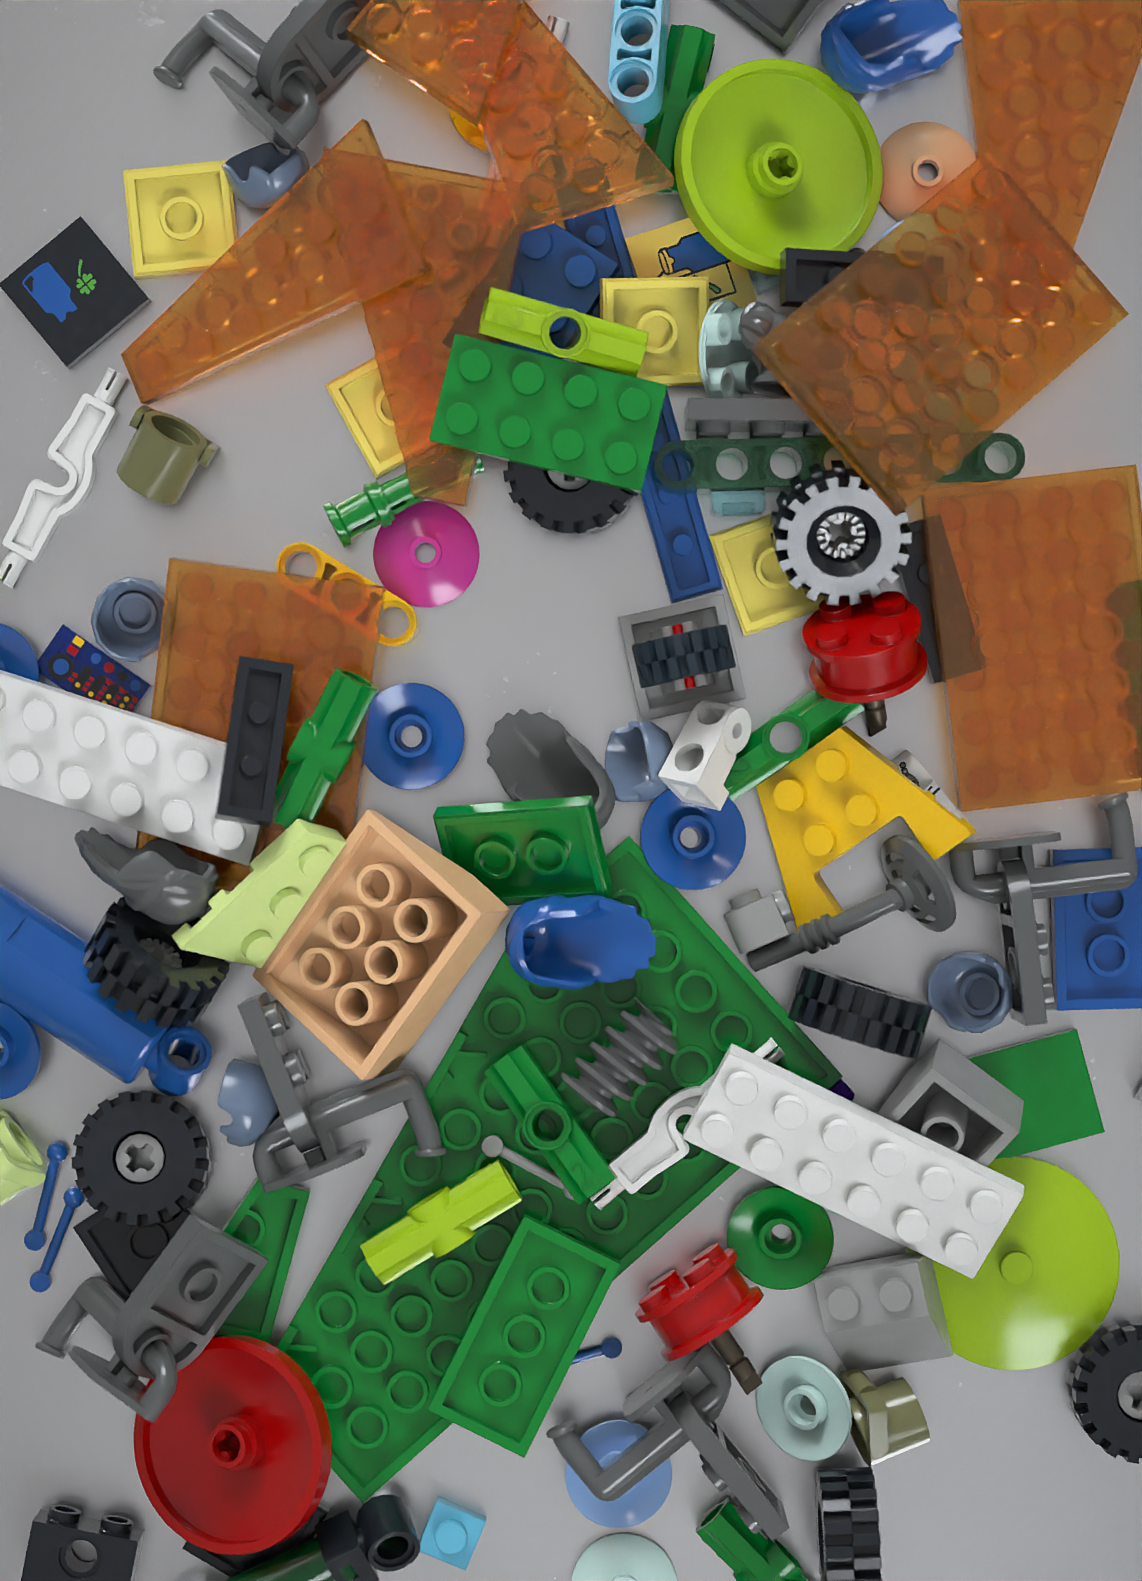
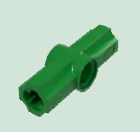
M671 24L667 40L663 103L657 116L651 121L644 123L643 127L647 128L643 147L640 150L634 185L657 193L679 195L674 170L676 137L685 112L704 88L714 51L715 34L699 27Z
M339 667L329 677L312 717H307L302 724L286 757L289 764L276 788L272 820L285 828H288L297 819L314 823L331 784L337 783L357 743L354 741V738L379 689L368 679Z
M813 689L777 715L772 716L767 722L751 732L743 750L736 754L737 758L723 784L729 791V798L734 802L788 763L800 758L811 747L865 711L861 703H844L830 700ZM780 722L794 723L800 730V743L790 752H780L770 742L771 730Z
M521 1045L508 1053L484 1072L523 1126V1132L527 1141L540 1150L578 1205L584 1203L618 1178L579 1123L575 1109L567 1102H564L525 1045ZM545 1110L557 1112L563 1120V1132L556 1140L546 1138L539 1129V1119Z
M729 1498L717 1504L696 1528V1533L701 1537V1540L734 1571L733 1576L736 1581H810L803 1574L804 1570L799 1562L777 1539L772 1542L761 1530L754 1534L735 1510L737 1506Z

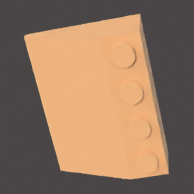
M373 809L366 810L345 840L347 842L267 961L262 968H256L252 974V977L362 1081L377 1078L397 1070L511 911L508 906L472 874Z

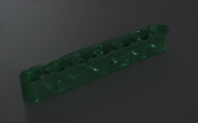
M1006 433L677 440L668 442L660 448L651 463L650 473L652 481L657 488L669 494L781 492V490L791 492L792 488L789 481L792 478H780L771 470L770 459L772 454L780 451L790 454L795 459L797 465L795 476L799 474L805 480L811 476L808 467L819 463L822 471H825V454L828 451L836 450L846 455L851 469L854 461L866 465L869 473L872 474L874 470L881 473L888 485H893L894 489L994 487L1002 485L1018 475L1024 467L1026 455L1020 441L1011 434ZM988 447H999L1007 454L1009 465L1005 473H995L986 465L985 453ZM945 448L954 455L956 467L952 474L945 475L935 470L931 461L934 449ZM881 450H894L900 455L903 462L900 475L890 476L882 472L877 461ZM724 453H732L738 456L744 467L742 477L736 480H728L722 477L717 471V457ZM677 454L686 458L691 469L690 476L686 480L679 482L669 479L662 469V462L666 456Z

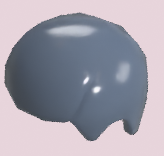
M271 142L245 150L222 164L224 174L237 199L244 205L256 208H274L293 199L302 189L310 174V164L303 150L296 146L294 150H290L289 155H285Z
M136 577L119 579L105 587L97 596L91 614V625L96 643L110 657L129 662H139L147 655L163 647L170 636V630L174 622V614L168 595L153 581Z
M629 721V727L614 729L609 736L605 752V770L615 788L616 801H651L660 796L668 787L658 777V774L673 745L668 732L653 722Z
M967 951L957 952L939 961L931 972L927 984V1001L933 1007L932 1009L944 1018L950 1028L961 1032L983 1033L1001 1024L1013 1006L1012 979L1007 970L988 954Z
M235 1058L232 1059L226 1068L222 1080L218 1105L231 1115L233 1121L229 1125L221 1126L220 1132L227 1136L229 1144L238 1147L250 1146L276 1120L279 1109L262 1067Z

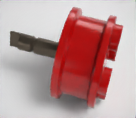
M886 591L872 598L871 594L860 595L862 603L854 605L849 604L846 596L839 597L838 606L827 605L824 599L820 602L819 609L807 619L802 629L804 646L814 656L809 667L812 687L817 693L830 700L844 703H863L868 735L870 737L887 728V713L884 699L897 696L915 686L923 678L928 667L926 651L916 641L922 629L920 612L913 603L905 599L903 593L898 591Z
M716 1243L694 1257L692 1260L694 1266L680 1276L674 1269L655 1280L648 1287L651 1292L638 1302L640 1307L636 1311L635 1316L640 1323L650 1322L664 1343L660 1353L665 1361L681 1358L711 1341L726 1365H730V1371L746 1395H748L763 1382L757 1375L756 1369L748 1357L744 1356V1351L729 1328L753 1310L762 1300L764 1294L758 1286L749 1287L734 1265L738 1259L733 1248L723 1250L720 1244Z

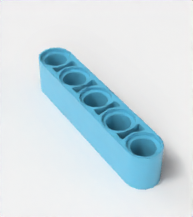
M614 0L608 84L615 110L620 118L627 123L636 125L647 123L654 119L661 110L670 0ZM646 34L651 36L649 41L643 45L632 46L627 44L636 35ZM633 85L648 87L638 97L623 95Z

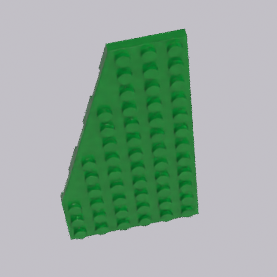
M630 836L624 839L606 856L613 886L609 899L636 906L637 913L642 918L648 919L651 931L657 939L655 945L656 953L654 956L649 957V967L638 969L631 979L618 980L611 983L594 982L585 988L567 990L539 986L522 979L513 970L506 954V949L504 950L424 1090L438 1124L442 1147L447 1149V1153L432 1157L415 1156L414 1152L418 1149V1144L408 1117L276 1347L292 1358L315 1386L327 1413L331 1431V1469L362 1504L453 1424V1422L429 1411L428 1406L524 1214L621 1261V1265L613 1279L615 1280L741 1168L686 1141L689 1144L687 1155L654 1176L635 1193L630 1194L624 1189L605 1205L602 1210H599L594 1202L609 1189L605 1190L593 1202L589 1198L581 1205H578L575 1200L565 1197L563 1190L499 1155L489 1157L484 1154L482 1150L483 1141L490 1135H496L502 1139L505 1147L555 1173L540 1150L527 1141L523 1132V1126L484 1073L508 1053L521 1045H525L564 1102H567L575 1109L579 1123L608 1164L647 1131L653 1113L666 1098L684 1088L701 1086L714 1075L731 1043L754 1053L772 1037L778 1046L763 1059L780 1047L786 1055L775 1062V1065L827 1090L843 1077L794 1021L787 1018L788 1014L680 892L654 874L648 866L642 850ZM636 997L673 1033L679 1051L674 1055L659 1049L658 1052L664 1067L661 1070H657L644 1064L643 1068L649 1082L643 1086L629 1080L628 1084L634 1097L629 1102L614 1095L613 1099L619 1112L615 1117H612L603 1112L595 1111L571 1089L560 1074L564 1073L578 1079L580 1074L574 1063L577 1057L593 1064L595 1058L589 1045L595 1042L606 1048L610 1046V1042L604 1032L607 1026L620 1032L626 1030L619 1014L625 1011L638 1017L641 1013L634 1001ZM545 1110L539 1119V1129L546 1138L556 1140L563 1132V1120L557 1112ZM681 1115L676 1121V1128L682 1135L691 1115ZM499 1159L516 1184L523 1198L522 1201L475 1229V1235L460 1246L438 1258L434 1256L429 1257L396 1280L383 1285L366 1261L360 1247L361 1243L407 1216V1211L429 1195L446 1186L449 1189L453 1188L473 1173Z

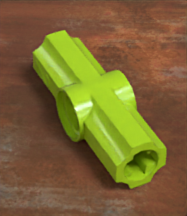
M494 287L489 289L478 329L479 334L632 377L637 376L642 365L649 334L646 331ZM561 317L570 318L577 328V337L574 343L566 348L556 347L551 342L549 336V329L552 323Z
M498 1159L473 1173L453 1188L449 1189L446 1186L421 1200L407 1211V1216L364 1241L360 1247L372 1271L385 1285L390 1281L396 1280L408 1270H412L429 1257L434 1256L438 1258L460 1246L475 1235V1229L518 1204L523 1198L510 1174Z

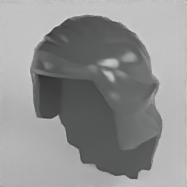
M520 709L515 715L506 713L502 719L495 723L494 731L486 743V746L490 749V756L486 760L493 768L503 789L512 801L592 795L599 829L601 830L606 825L615 805V788L606 770L596 761L588 748L574 738L558 720L550 718L543 712L530 714L524 709Z
M93 827L89 831L80 830L75 835L74 839L79 848L80 855L91 871L103 882L121 893L129 907L146 914L151 919L169 925H183L192 922L206 913L207 908L210 906L208 901L216 895L215 888L220 876L216 871L215 865L213 863L201 862L191 857L176 842L159 838L147 842L139 850L128 848L116 842L110 835L100 834Z

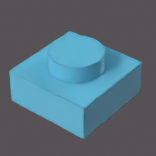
M437 1497L419 1540V1552L466 1571L487 1517Z

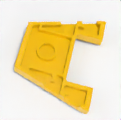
M847 726L840 727L807 750L800 758L793 760L756 786L798 931L799 925L806 922L810 923L815 918L820 919L822 915L829 914L833 917L844 912L820 876V871L899 816L904 818L922 847L934 860L977 833L969 822L964 818L959 819L935 800L936 796L928 790H922L898 771V766Z

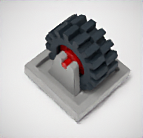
M723 594L618 617L642 722L692 711L698 703L704 700L725 704L746 699Z

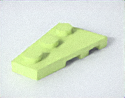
M297 819L249 863L251 873L230 893L222 888L208 901L212 910L193 927L185 923L172 935L173 939L182 950L262 968L347 842L335 829Z

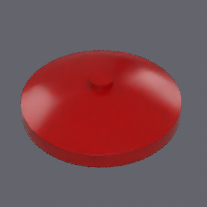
M243 1335L213 1337L195 1360L177 1372L178 1382L176 1391L154 1423L146 1420L136 1412L134 1423L135 1462L143 1489L149 1501L163 1521L175 1533L191 1544L210 1552L225 1555H245L261 1551L288 1539L300 1530L315 1512L325 1492L331 1470V1431L327 1413L315 1386L302 1368L287 1354L275 1346L253 1337ZM149 1379L146 1386L149 1388L155 1379Z

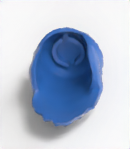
M860 0L857 3H847L834 14L832 19L827 21L821 32V62L832 81L844 90L860 94L890 90L896 83L913 80L919 75L939 69L942 64L953 56L954 47L962 41L963 37L959 34L962 30V25L958 20L957 14L948 10L943 0H898L893 2L889 0Z
M553 894L548 898L527 901L517 908L506 928L505 948L513 970L522 979L544 987L578 990L588 987L594 982L611 983L633 978L638 969L649 967V957L654 956L656 953L655 945L657 939L651 931L648 919L642 918L637 913L636 906L627 905L599 895L566 898L563 895Z

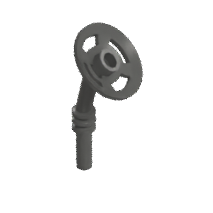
M893 835L883 843L881 849L882 866L888 882L885 892L833 917L825 914L820 916V919L815 918L810 923L806 922L799 925L798 932L747 954L748 962L751 968L758 972L805 951H808L810 954L817 953L819 949L824 950L830 944L836 945L840 943L841 936L895 910L906 911L918 923L931 931L943 932L950 928L956 919V905L953 893L940 867L922 846L904 835ZM891 853L899 854L904 857V860L896 859L892 861L890 855ZM896 870L901 871L902 875L898 876ZM931 891L935 900H931L928 898V896L931 895ZM930 915L935 918V921H930L924 918Z

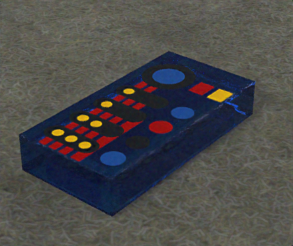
M64 624L38 659L40 674L63 690L132 713L137 710L153 686Z

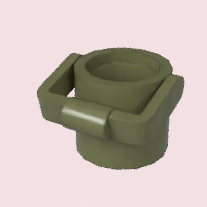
M143 405L136 410L130 421L129 426L135 428L136 431L118 465L117 474L129 488L153 501L174 504L180 501L198 464L207 467L214 458L219 446L205 438L195 427L186 421Z
M860 1368L840 1372L839 1379L851 1405L852 1427L850 1434L861 1457L869 1467L930 1441L928 1425L921 1406L912 1388L903 1377L875 1387Z

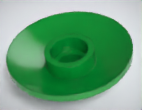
M771 1186L751 1193L735 1208L727 1228L728 1249L733 1248L737 1253L738 1259L734 1264L749 1280L769 1289L790 1290L810 1283L826 1268L833 1252L834 1231L831 1220L821 1205L781 1186ZM783 1224L790 1228L792 1234L788 1238L781 1239L773 1234L772 1228Z

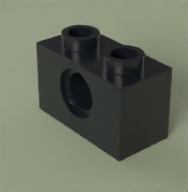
M50 1505L49 1510L41 1509L32 1521L21 1581H135L145 1529L133 1527V1521L125 1517L104 1515L100 1521L80 1517L81 1511L74 1507ZM77 1540L91 1543L96 1549L97 1559L92 1562L78 1560L72 1552L71 1544Z

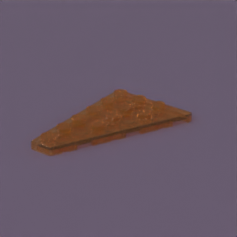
M958 0L957 2L959 22L962 25L960 34L963 37L961 42L975 156L979 173V189L995 320L1048 314L1052 310L1142 57V0Z
M324 147L322 161L325 164L334 198V206L344 235L345 247L364 309L367 329L375 350L374 355L385 396L390 406L411 493L417 498L468 507L478 453L432 443L429 441L455 334L496 344L501 343L500 339L478 333L480 318L490 287L511 292L531 188L529 185Z

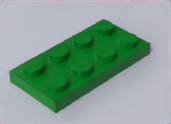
M455 334L429 441L642 493L667 385Z
M524 1214L428 1406V1410L525 1458L621 1265V1261Z

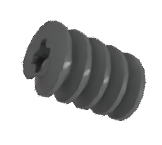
M636 997L634 1001L641 1014L638 1017L625 1011L619 1014L626 1030L620 1032L607 1026L604 1032L610 1042V1046L606 1048L595 1042L589 1045L595 1058L593 1064L577 1057L574 1063L580 1077L576 1079L564 1073L560 1074L571 1089L595 1111L603 1112L612 1117H615L619 1112L613 1099L614 1095L629 1102L634 1097L628 1084L629 1080L643 1086L649 1082L643 1068L644 1064L657 1070H661L664 1067L658 1052L659 1049L674 1055L679 1051L673 1033Z

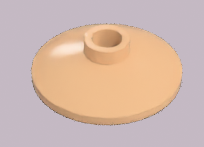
M935 122L912 123L892 133L880 147L883 183L879 203L887 214L896 221L900 222L916 216H930L951 223L959 218L973 201L979 183L978 162L972 147L954 129ZM923 163L934 165L937 169V178L932 181L923 180L918 174V167Z

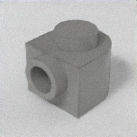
M758 888L729 900L732 911L723 915L740 954L788 935L789 930L785 923L795 919L782 890L762 897Z

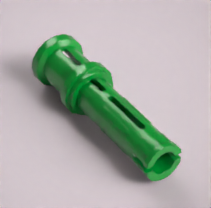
M453 448V450L437 456L380 485L377 481L374 483L370 481L363 485L362 492L335 505L329 501L323 504V508L342 546L346 548L351 545L352 538L378 525H382L384 528L392 525V521L396 520L395 514L485 470L478 453Z

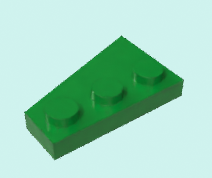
M257 1176L221 1229L257 1249L269 1261L215 1334L222 1336L243 1335L269 1343L310 1195L309 1188L290 1185L264 1193Z

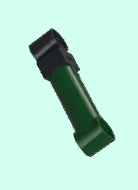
M393 1494L380 1495L371 1498L362 1505L357 1513V1523L349 1510L341 1512L314 1525L317 1537L225 1581H378L377 1570L394 1572L413 1563L419 1555L420 1544L407 1503L401 1497Z

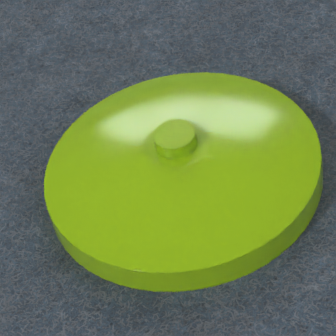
M759 59L728 69L708 84L692 101L684 114L676 137L674 149L675 179L680 198L689 218L705 240L718 252L750 270L780 275V253L785 248L847 252L864 235L877 211L883 183L881 152L874 129L859 103L847 90L840 88L832 81L829 75L809 65L786 59Z
M1023 1155L994 1159L987 1167L1023 1184L1024 1196L973 1279L937 1261H932L953 1352L970 1362L993 1369L1009 1371L1033 1369L1054 1363L1076 1351L1097 1331L1104 1321L1113 1303L1119 1282L1120 1253L1118 1241L1112 1222L1101 1202L1086 1185L1065 1169L1048 1161ZM905 1247V1254L916 1252L908 1247Z

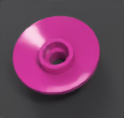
M422 501L395 514L396 520L392 521V525L386 528L381 525L374 542L373 561L378 578L390 593L412 606L424 608L437 607L458 598L472 583L479 565V543L470 523L454 508L435 501ZM430 543L435 547L436 555L431 562L422 563L416 559L415 551L420 544Z

